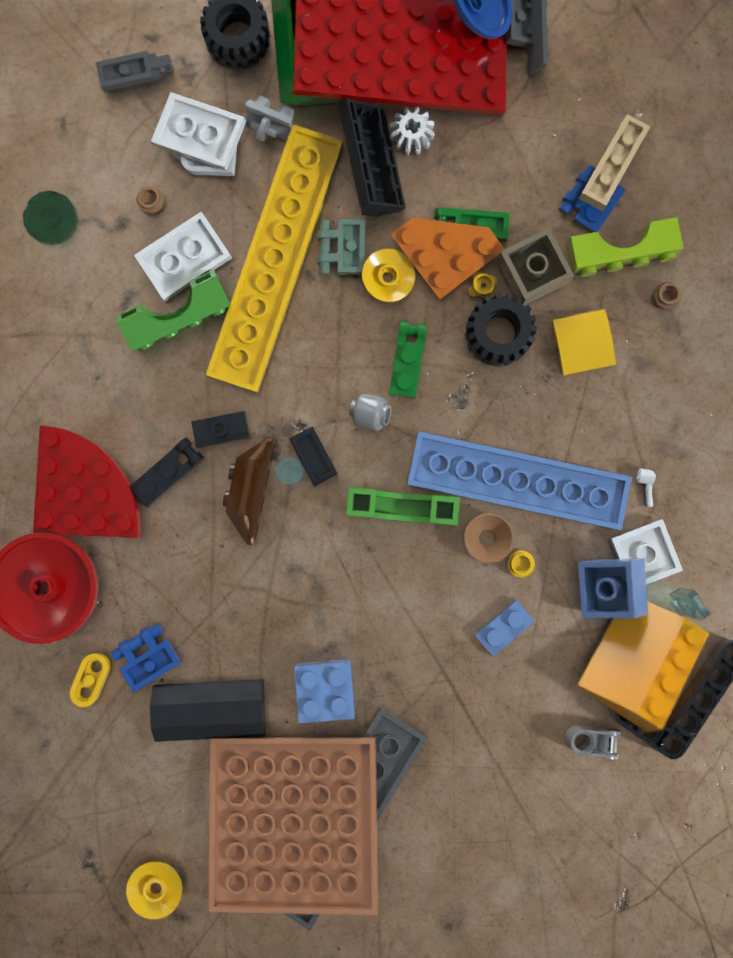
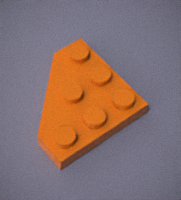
M412 217L391 234L439 300L495 258L500 251L504 250L490 228Z

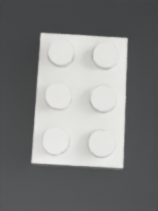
M170 92L151 143L156 147L227 171L246 120L243 116Z
M202 212L134 255L165 302L189 287L191 280L215 270L232 259L230 253Z

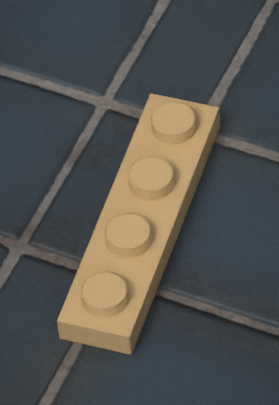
M628 114L626 115L581 193L580 200L601 211L605 209L650 128L649 125Z

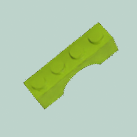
M678 217L650 222L643 231L641 242L630 248L614 247L605 242L598 232L571 236L566 243L571 270L574 275L580 274L581 277L594 275L597 273V270L607 269V272L623 269L624 265L633 264V267H641L649 264V261L657 259L661 263L672 261L684 249Z

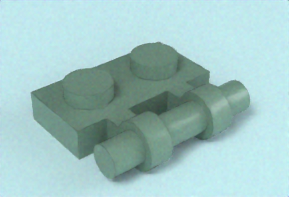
M338 219V230H330L331 221L321 220L320 230L317 231V240L320 241L319 254H317L319 274L329 275L330 265L338 264V275H362L365 263V219ZM330 241H338V253H330Z

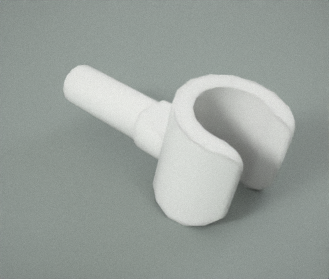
M640 468L637 472V483L645 484L646 507H653L652 485L655 482L656 475L652 470Z

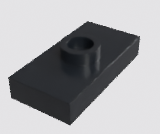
M245 411L191 421L197 449L250 438Z

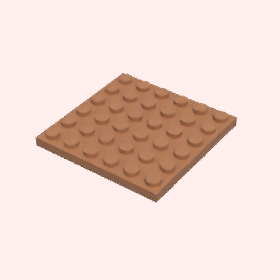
M376 737L210 738L208 912L378 915Z

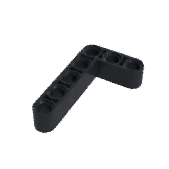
M723 639L715 645L670 712L662 730L642 734L640 727L626 718L620 719L618 713L608 707L610 717L667 758H681L733 682V658L728 659L727 650L730 646H733V640ZM715 669H719L720 677L717 681L713 682L711 674ZM700 692H704V702L702 704L697 705V694ZM689 715V724L682 728L680 725L681 718ZM670 738H674V747L670 750H665V742Z

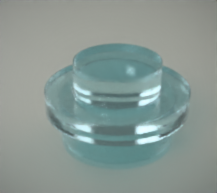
M288 457L278 463L276 473L280 481L291 485L301 480L304 470L299 460Z

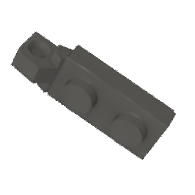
M148 51L96 63L103 92L155 81L161 78L160 75L174 71L169 54L156 56L155 53L149 54Z

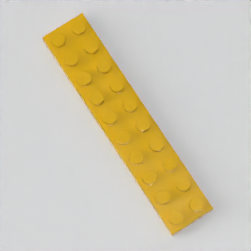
M294 124L292 125L233 294L231 306H229L206 372L207 377L258 394L342 151L343 140Z

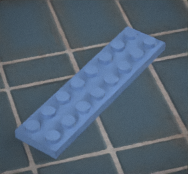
M418 431L407 485L614 530H622L632 477Z

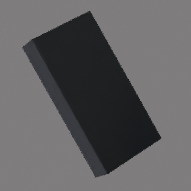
M313 426L289 438L314 487L338 475Z

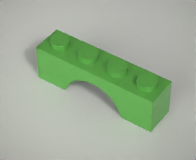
M212 270L190 281L189 297L186 303L177 311L169 314H157L140 304L116 315V323L132 352L137 349L142 351L151 347L154 341L162 337L169 339L175 336L179 329L186 326L188 328L197 326L203 321V318L211 314L212 316H218L227 310L226 307L231 306L215 271Z
M349 487L346 515L457 526L460 498L402 494Z

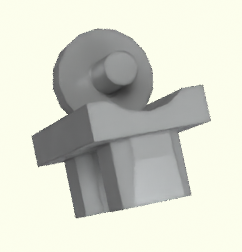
M259 96L254 102L248 100L245 105V120L251 129L257 131V140L263 142L268 135L287 141L292 128L294 110L284 105L279 111L271 109L269 99L263 96Z

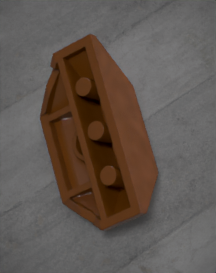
M270 436L238 456L235 464L231 463L228 479L232 481L230 491L226 490L224 493L223 506L226 507V514L247 545L256 544L276 445V439Z

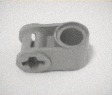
M574 725L565 732V743L579 755L612 760L619 758V754L616 753L617 737L621 735V730ZM579 734H584V743L580 746H575V738Z

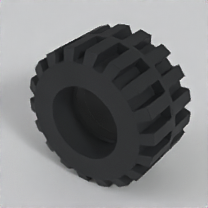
M209 0V7L204 6L202 10L203 16L200 17L201 32L209 54H212L216 62L220 60L221 65L224 67L231 64L232 69H238V65H243L245 69L249 67L248 63L253 62L254 65L258 63V56L264 57L266 54L265 48H269L270 29L267 14L263 9L262 3L260 1L256 2V0ZM241 22L249 26L247 32L239 37L232 38L222 34L223 30L232 23Z
M496 293L492 298L490 295L485 297L483 302H478L467 321L465 328L467 329L465 338L469 342L467 346L470 351L473 349L475 352L474 356L477 359L481 357L484 359L483 363L487 365L490 362L498 367L501 364H505V366L510 365L513 361H518L534 342V335L537 332V326H534L536 321L535 315H530L531 308L529 305L525 307L522 305L524 300L519 297L517 301L512 299V294L507 293L506 297H502L501 293ZM494 317L507 319L514 326V340L507 344H499L492 341L485 331L486 322Z

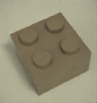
M550 228L500 251L496 260L515 298L518 299L519 297L524 300L522 302L523 306L569 284L574 277Z

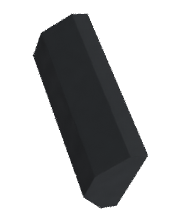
M346 98L339 103L340 115L361 214L377 217L406 209L384 107Z
M263 679L154 685L150 700V724L154 741L265 736Z

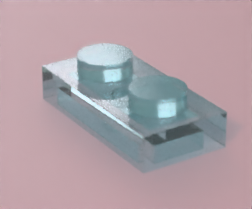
M677 588L669 594L674 600L671 604L680 616L684 615V617L703 620L711 614L695 590Z

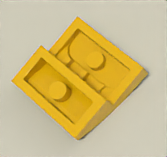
M605 309L551 319L554 343L558 348L562 375L616 365L613 340Z

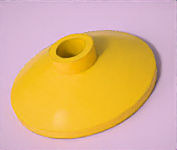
M381 249L371 254L365 261L362 269V281L367 292L375 299L388 303L396 302L405 298L412 290L415 283V269L410 259L402 252L395 249ZM389 274L392 279L391 282H385L382 276Z
M158 861L144 863L134 870L126 887V896L130 907L138 915L147 919H161L171 914L180 903L183 892L182 882L178 873L168 864ZM152 884H160L161 890L155 891L152 888Z

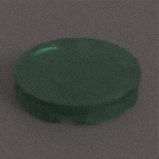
M51 190L43 191L31 197L27 202L28 205L23 212L24 227L40 243L47 245L61 244L75 232L78 223L77 209L65 195Z

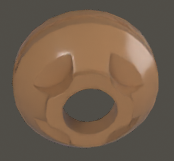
M484 513L478 515L465 528V548L474 559L480 562H498L504 559L513 547L514 534L512 527L503 517L497 514ZM489 530L494 534L495 540L491 546L486 547L480 543L479 535L482 531Z

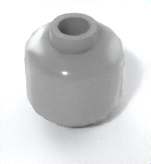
M364 393L356 401H352L349 415L353 417L356 427L379 431L383 426H387L390 421L391 406L388 405L384 397Z

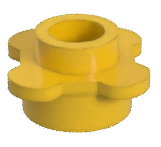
M476 271L472 275L473 283L468 289L469 295L471 297L479 296L483 298L489 295L491 298L494 297L493 289L498 284L497 277ZM481 284H485L486 287L481 288Z

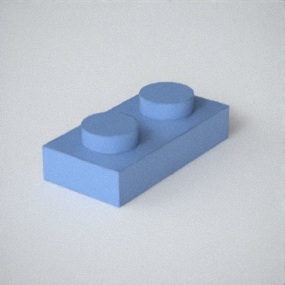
M514 600L479 630L475 636L494 657L530 626L534 620L521 604Z

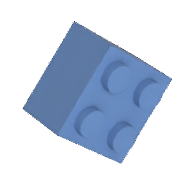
M644 558L595 559L578 562L582 618H637L648 614Z
M351 659L296 663L294 671L299 724L355 719Z

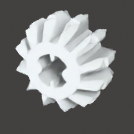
M406 107L404 115L399 113L395 115L396 122L390 124V130L392 131L390 139L397 142V150L405 147V154L408 155L410 150L414 149L418 155L421 152V147L429 148V140L434 139L435 133L432 131L434 122L427 121L429 118L428 112L419 115V108L416 107L414 113H410V110Z

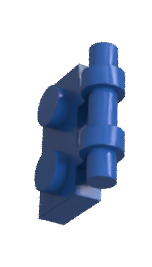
M588 165L584 172L579 173L575 179L576 184L570 192H566L562 198L563 203L558 209L564 215H567L571 209L578 212L573 222L589 233L599 231L626 191L625 188L618 184L603 211L581 201L579 197L596 169L591 165Z
M159 623L150 628L148 626L140 630L139 635L129 641L125 639L118 644V648L111 651L115 661L122 657H125L128 664L119 670L132 692L137 691L182 663L168 639L160 644L157 643L155 637L164 632ZM146 643L149 651L137 657L134 650Z

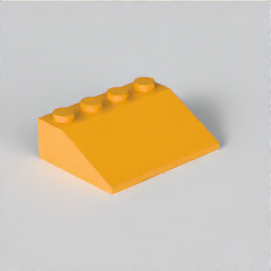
M647 602V615L637 618H612L577 684V687L647 733L663 729L709 635L707 631L685 617Z

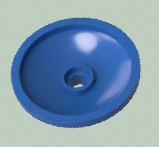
M452 0L462 22L473 33L483 38H499L507 32L511 25V0Z

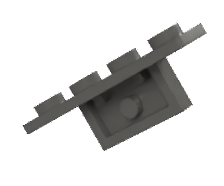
M511 0L512 21L505 33V43L527 48L528 73L534 74L548 64L547 0Z

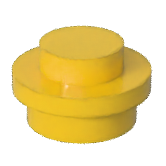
M519 550L509 556L507 567L513 576L524 578L533 572L535 561L530 553Z

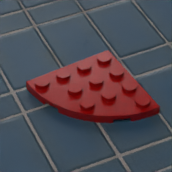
M40 425L33 533L141 538L139 507L130 488L131 483L118 463L95 442L79 434L57 427Z

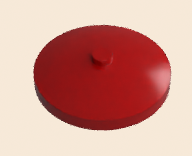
M32 533L11 541L0 550V628L23 642L46 644L67 638L86 623L95 608L99 584L95 566L89 555L80 545L62 535Z

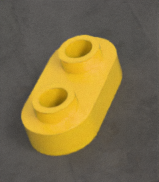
M92 653L82 660L70 689V699L76 706L88 707L98 700L111 668L110 661L106 655ZM95 661L101 664L100 671L94 670L93 663ZM84 687L89 688V697L83 695L82 690Z

